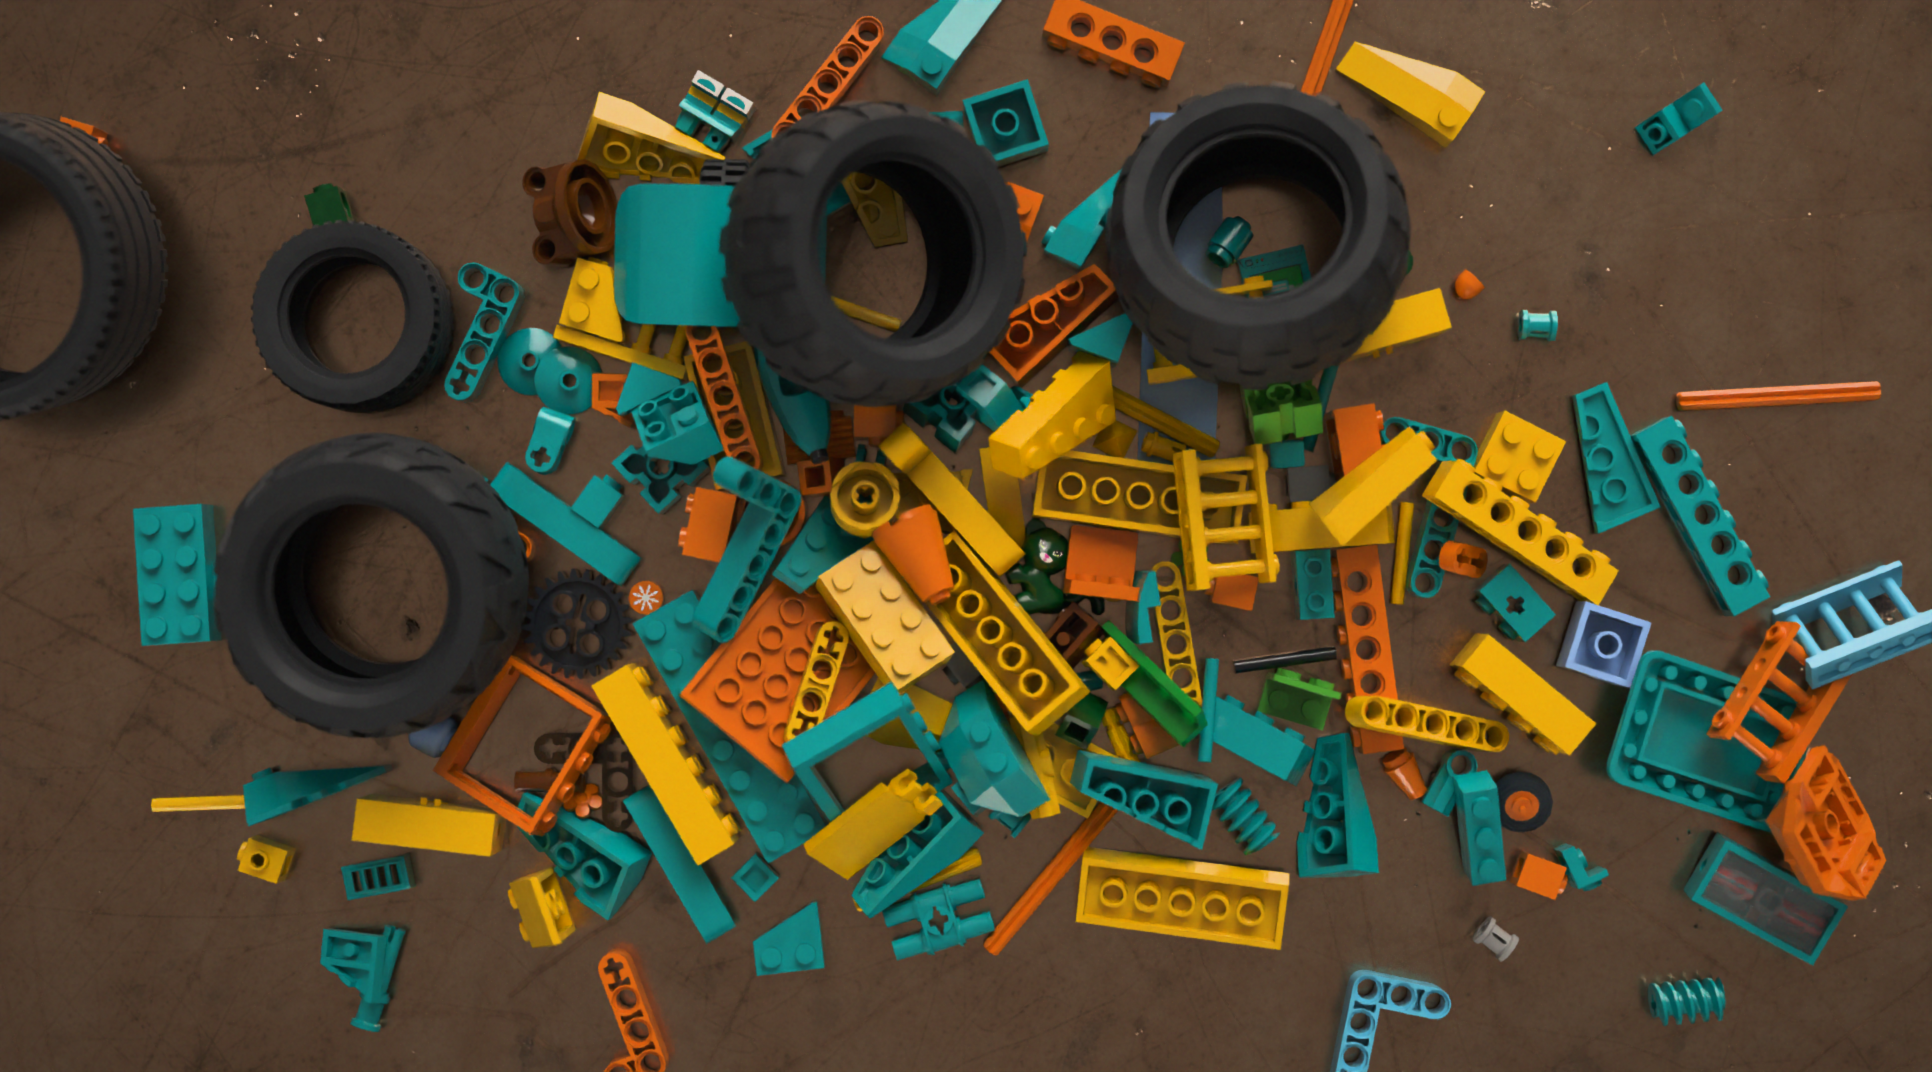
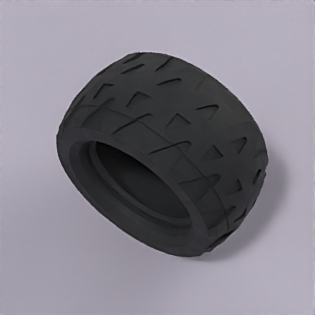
M359 433L330 439L288 456L271 468L240 502L218 547L213 573L217 575L213 607L219 633L223 631L225 633L232 663L248 685H255L261 691L272 708L293 721L307 723L315 729L328 734L350 738H384L417 732L440 723L465 707L491 684L509 660L517 644L525 619L529 588L527 556L517 524L506 503L485 478L465 461L438 446L416 438L388 433ZM353 503L369 504L393 511L414 524L427 537L437 552L446 577L447 608L444 622L437 638L421 658L401 663H380L360 658L336 644L322 630L314 618L304 589V560L315 531L322 521L340 505Z

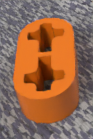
M1452 540L1444 543L1439 554L1441 569L1472 578H1480L1485 572L1488 563V555L1483 548Z

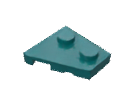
M818 901L811 902L805 908L788 917L753 941L757 976L825 968Z
M333 928L323 929L320 964L330 972L336 973L345 985L359 990L365 995L363 1000L367 1003H380L387 936Z

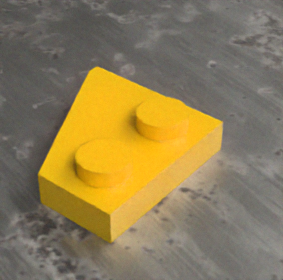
M577 257L559 324L621 343L624 342L625 333L622 330L620 313L614 297L613 267Z

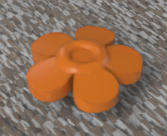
M589 783L586 785L584 793L574 792L572 797L566 803H563L564 809L568 812L575 810L578 818H587L590 815V808L592 810H599L602 807V798L598 796V787L595 784Z

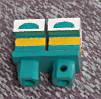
M698 70L685 99L679 104L681 113L675 127L693 137L700 123L710 128L702 143L720 153L729 141L735 143L756 111V107L750 100L728 87L726 89L725 85Z

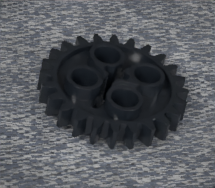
M575 568L571 570L570 578H567L563 571H559L557 576L558 582H555L550 577L545 578L548 588L545 590L536 586L534 589L540 597L538 599L528 598V603L534 608L533 611H526L525 617L530 618L531 623L523 625L522 629L531 631L532 635L526 638L524 642L535 643L536 647L530 655H543L539 664L541 667L550 662L553 663L552 674H556L561 668H564L565 678H570L573 671L576 670L578 678L584 679L586 669H588L593 677L598 676V665L606 671L610 670L611 667L608 659L620 661L621 657L616 650L618 648H629L622 639L623 637L633 636V632L625 629V624L634 622V618L624 616V612L629 610L631 605H621L619 601L625 596V592L614 594L612 591L616 583L612 581L606 586L603 585L605 576L601 573L595 580H592V572L589 569L585 570L582 578H580L579 572ZM563 594L569 595L573 601L571 610L565 614L557 608V600ZM585 594L586 601L580 620L586 622V626L578 630L576 652L572 654L570 653V646L573 642L576 628L570 625L571 619L578 618L580 596ZM597 600L603 602L606 607V614L600 620L594 619L590 614V607ZM557 627L561 628L566 634V641L560 647L554 646L550 640L552 630ZM589 634L595 635L600 642L599 649L593 654L587 652L583 646V641Z

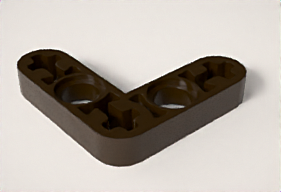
M551 732L538 737L534 744L535 756L543 763L565 764L568 759L565 758L566 751L554 752L552 758L548 757V752L542 751V745L548 743V738L552 739L554 745H565V738H570L568 745L570 756L577 741L584 732ZM610 732L607 738L602 743H599L594 750L591 764H602L603 823L611 831L620 832L630 827L634 819L622 801L621 811L622 813H627L628 818L622 820L621 825H616V820L610 819V813L616 811V801L609 802V796L619 798L635 793V759L630 750L627 749V751L621 753V763L628 761V768L623 766L609 768V762H616V752L610 751V745L616 742V738H620L621 744L626 745L619 732ZM615 772L625 774L628 779V785L623 791H615L609 784V779Z

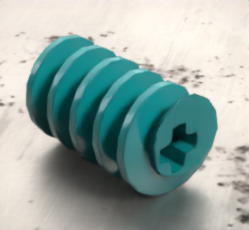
M1238 777L1216 792V801L1213 804L1212 811L1223 808L1224 812L1219 818L1220 822L1231 819L1232 823L1227 831L1231 833L1239 830L1240 834L1235 842L1239 844L1247 841L1248 846L1243 853L1248 855L1268 845L1277 838L1280 832L1271 834L1276 824L1273 821L1263 823L1268 813L1265 810L1255 812L1260 802L1257 799L1247 801L1252 791L1249 788L1239 790L1243 784V779Z
M1719 977L1716 978L1715 982L1711 978H1704L1701 983L1697 979H1691L1687 985L1684 981L1678 980L1674 986L1667 981L1663 982L1661 987L1656 983H1650L1648 986L1650 1013L1654 1019L1659 1017L1663 1026L1668 1025L1669 1016H1673L1676 1024L1681 1025L1683 1014L1687 1015L1691 1024L1696 1022L1697 1013L1701 1014L1704 1022H1709L1710 1012H1714L1716 1019L1722 1021L1726 1007L1722 981Z

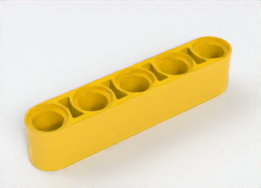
M1169 561L1158 562L1150 568V571H1157L1161 567H1167L1173 573V580L1170 585L1163 587L1158 584L1161 605L1153 607L1163 672L1172 680L1173 673L1177 669H1187L1190 674V681L1186 686L1180 688L1202 708V696L1181 573L1179 568ZM1169 600L1174 601L1179 608V613L1173 620H1167L1161 614L1162 605ZM1174 634L1180 635L1185 642L1183 650L1177 654L1171 653L1167 648V640Z
M1355 696L1347 702L1345 707V716L1348 722L1353 726L1475 752H1500L1505 749L1509 742L1507 727L1501 722L1381 696ZM1366 705H1368L1369 707L1368 718H1366L1365 716ZM1397 711L1400 716L1398 724L1395 721V715ZM1427 718H1428V720H1429V729H1428V731H1427V729H1426V723H1425ZM1457 724H1458V727H1459V734H1458V736L1456 735V726H1457ZM1486 731L1488 732V736H1489L1487 742H1486V739H1485Z

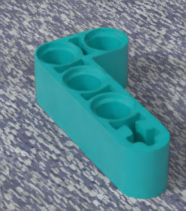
M475 262L467 263L461 267L457 276L458 283L463 290L483 301L444 383L448 396L464 403L472 402L480 395L525 298L521 285L511 278ZM477 271L482 272L483 283L477 288H471L468 282L470 275ZM505 286H512L514 288L512 300L505 303L501 302L499 299L501 289ZM497 316L500 321L499 328L496 332L488 334L485 331V322L488 318ZM476 347H483L485 351L484 360L479 364H472L470 360L472 350ZM464 366L473 371H477V375L474 376L466 371H463ZM458 381L469 385V390L467 392H460V389L456 387Z

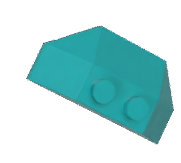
M983 679L957 695L938 744L970 804L1023 817L1048 802L1050 798L987 681Z

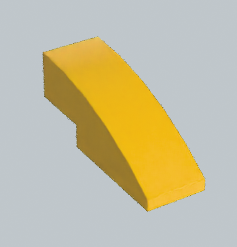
M990 447L981 448L979 453L988 513L1022 548L1026 536L1018 477L993 469Z

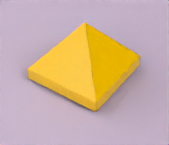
M1116 420V422L1098 433L1092 447L1113 457L1124 458L1137 430Z

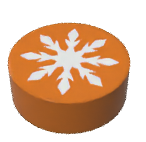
M652 581L638 582L631 588L629 593V603L633 610L639 614L648 615L661 608L664 602L663 590Z

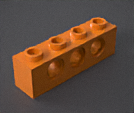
M1055 0L1042 33V37L1047 38L1046 42L1057 49L1065 50L1067 46L1079 51L1078 56L1087 61L1096 63L1099 59L1109 63L1111 70L1122 75H1128L1129 72L1142 77L1141 81L1155 88H1160L1161 85L1168 86L1185 44L1183 41L1081 0ZM1076 23H1083L1088 26L1090 33L1085 37H1077L1072 33L1071 27ZM1110 35L1116 36L1120 40L1121 46L1116 50H1109L1104 46L1102 40ZM1140 48L1148 49L1153 59L1147 63L1139 62L1135 58L1134 52Z

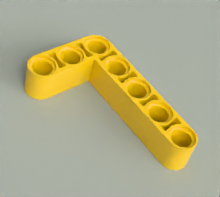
M903 422L878 445L884 454L913 481L998 576L1001 577L1026 554L907 424Z

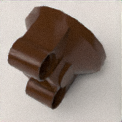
M580 159L549 168L531 167L524 173L522 179L523 189L527 195L535 199L533 218L540 235L534 240L532 253L538 263L564 267L571 265L577 257L582 258L611 249L615 244L617 202L606 175L596 164L586 159Z

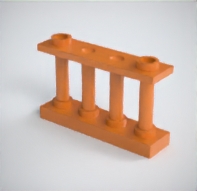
M1776 621L1767 630L1763 644L1723 708L1712 718V725L1706 733L1710 738L1731 740L1733 736L1761 759V765L1756 771L1758 776L1765 781L1783 784L1788 780L1852 674L1815 689L1809 686L1805 692L1775 668L1785 651L1805 666V659L1808 658V655L1804 648L1793 640L1801 627L1797 622ZM1767 680L1771 681L1797 702V707L1789 720L1758 696ZM1750 708L1779 730V736L1771 749L1740 725Z

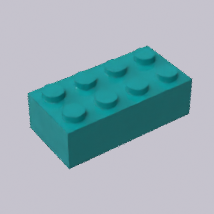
M191 504L134 508L133 520L141 646L221 641L222 635L217 627L213 607L215 599L213 564H215L216 560L213 505Z

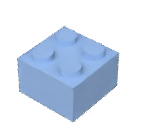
M1576 601L1556 666L1619 687L1631 688L1652 622L1586 601Z

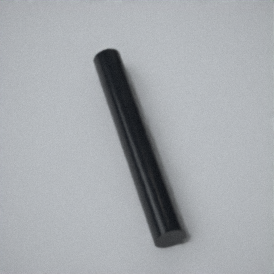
M1335 646L1233 660L1235 674L1336 660L1337 654Z

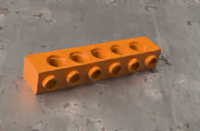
M1369 545L1332 550L1331 571L1332 578L1335 577L1337 587V591H1333L1334 611H1340L1341 625L1336 627L1337 639L1340 646L1344 645L1346 659H1341V670L1344 680L1349 679L1350 693L1345 694L1346 704L1355 696H1381L1398 700L1378 546ZM1353 572L1361 574L1364 580L1362 588L1356 592L1352 591L1347 584L1348 576ZM1357 606H1363L1368 612V619L1362 625H1357L1352 620V611ZM1366 639L1372 645V654L1366 659H1361L1357 655L1356 647L1360 641ZM1371 673L1377 680V686L1374 691L1366 693L1361 688V680L1366 674ZM1368 705L1365 707V715L1369 710ZM1397 711L1395 715V721L1398 724L1400 716ZM1356 726L1350 727L1352 746L1358 747V752L1361 754L1404 749L1403 736Z

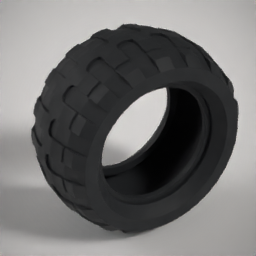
M1272 81L1270 86H1247V82H1236L1223 85V91L1215 92L1205 97L1201 94H1196L1177 105L1176 112L1166 120L1157 119L1148 127L1141 136L1137 150L1133 155H1128L1119 173L1113 190L1112 206L1106 219L1105 235L1110 272L1124 312L1131 322L1146 335L1148 342L1160 354L1175 365L1181 364L1189 368L1198 378L1215 384H1220L1221 381L1240 383L1243 389L1261 390L1267 389V384L1290 381L1291 385L1304 383L1315 378L1318 371L1332 364L1337 367L1360 348L1363 340L1368 335L1374 333L1389 314L1394 304L1395 296L1405 278L1408 267L1411 224L1402 179L1388 154L1384 153L1380 141L1362 119H1353L1346 114L1341 107V103L1322 93L1311 96L1298 91L1294 84ZM1253 178L1279 179L1291 182L1312 192L1329 207L1340 224L1343 232L1341 243L1332 259L1322 271L1305 284L1291 291L1259 298L1225 294L1208 287L1192 276L1184 268L1173 251L1177 232L1191 209L1205 196L1224 185Z
M851 101L810 113L797 120L784 132L773 137L750 162V169L733 188L727 206L730 208L728 223L725 227L721 228L719 238V253L725 255L726 277L721 278L723 291L727 302H733L740 318L737 327L749 345L761 351L766 357L765 364L790 382L797 385L800 384L803 386V389L826 400L840 404L884 407L918 402L932 396L944 387H950L975 371L984 362L985 354L991 351L993 347L998 346L1005 338L1011 326L1009 316L1014 305L1020 304L1024 292L1025 280L1022 277L1024 257L1027 256L1026 234L1021 230V223L1017 209L1020 207L1012 186L1006 184L998 171L999 163L984 145H977L968 139L966 129L957 122L947 117L929 114L924 108L895 101ZM852 172L874 177L897 192L915 215L925 242L927 271L921 298L910 318L902 327L887 338L878 337L863 330L845 316L827 290L819 266L818 231L824 208L836 187Z

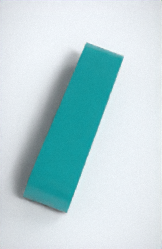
M506 462L490 485L497 491L507 506L619 586H623L642 558L604 530L595 527L570 509L571 507L512 464Z
M650 784L623 799L625 806L706 944L735 928L734 921L702 866L696 864Z

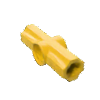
M1015 717L1009 718L1016 737L1050 798L1048 802L1030 812L1032 820L1061 813L1053 777H1055L1049 748L1045 746L1044 734L1041 733L1039 736L1027 733Z

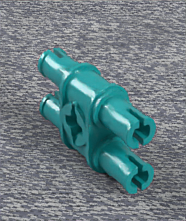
M980 878L950 887V884L946 885L944 883L942 884L943 887L921 894L915 892L910 896V900L884 909L882 913L887 928L915 919L918 922L921 921L922 928L920 933L892 941L897 961L925 952L933 956L935 952L956 945H961L962 947L967 943V939L996 931L990 911L962 920L960 917H956L955 914L957 906L986 898ZM934 906H936L941 916H948V919L944 921V933L941 932L936 923L931 924L929 922L934 916Z

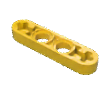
M830 621L825 623L818 629L785 727V743L796 737L792 735V731H797L802 725L803 719H797V713L803 718L815 719V724L812 722L806 724L804 732L823 722L849 640L848 630L840 622ZM832 629L836 630V637L840 638V642L834 643L829 653L836 654V659L829 654L817 653L818 648L821 651L826 650L828 638L824 637V633H829ZM816 661H825L830 666L831 673L827 679H819L813 674L812 669ZM813 693L820 699V707L816 712H808L804 709L802 698L805 694Z

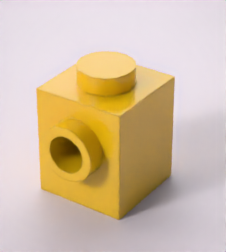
M260 835L250 837L248 841H243L239 848L237 860L240 861L237 871L275 884L286 880L296 848Z

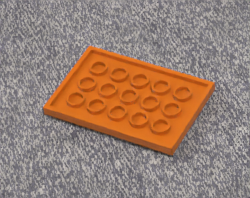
M775 577L747 611L734 637L730 641L719 645L679 696L782 781L788 783L796 772L793 770L782 746L785 743V727L818 629L827 622H839V620L816 589V583L799 594ZM834 629L829 633H824V637L828 638L827 648L824 651L818 648L817 653L829 654L832 645L840 642V638L836 637V630ZM850 636L823 721L849 707L875 674ZM829 654L836 659V654ZM821 660L814 663L813 674L819 679H827L831 673L828 663ZM807 693L802 698V705L808 712H816L820 707V699L813 693ZM797 713L796 718L803 719L800 729L792 731V735L797 737L804 733L806 724L808 722L815 724V719H806Z

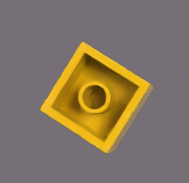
M1507 411L1496 413L1478 449L1474 474L1482 479L1488 477L1496 481L1503 487L1501 491L1510 496H1517L1528 504L1536 503L1566 441Z

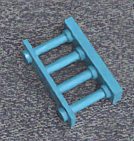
M1899 560L1888 565H1881L1873 571L1794 602L1784 603L1772 610V625L1776 621L1797 622L1801 625L1795 638L1808 655V658L1805 659V676L1812 689L1932 643V609L1918 613L1899 588L1902 587V564ZM1886 593L1905 620L1890 626L1885 625L1868 599ZM1854 605L1873 632L1859 638H1853L1836 612ZM1823 618L1841 645L1822 651L1804 625Z

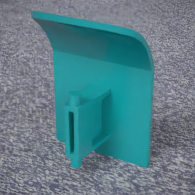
M637 184L627 187L621 194L615 216L614 297L618 311L626 321L637 324L737 327L740 318L733 302H727L721 278L726 277L725 255L719 253L721 228L725 227L728 223L730 208L727 206V203L735 186ZM827 204L824 208L818 231V259L824 282Z

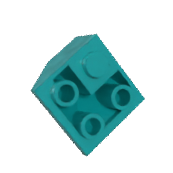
M694 381L677 386L673 390L631 409L645 452L649 457L694 465L724 450L717 429Z

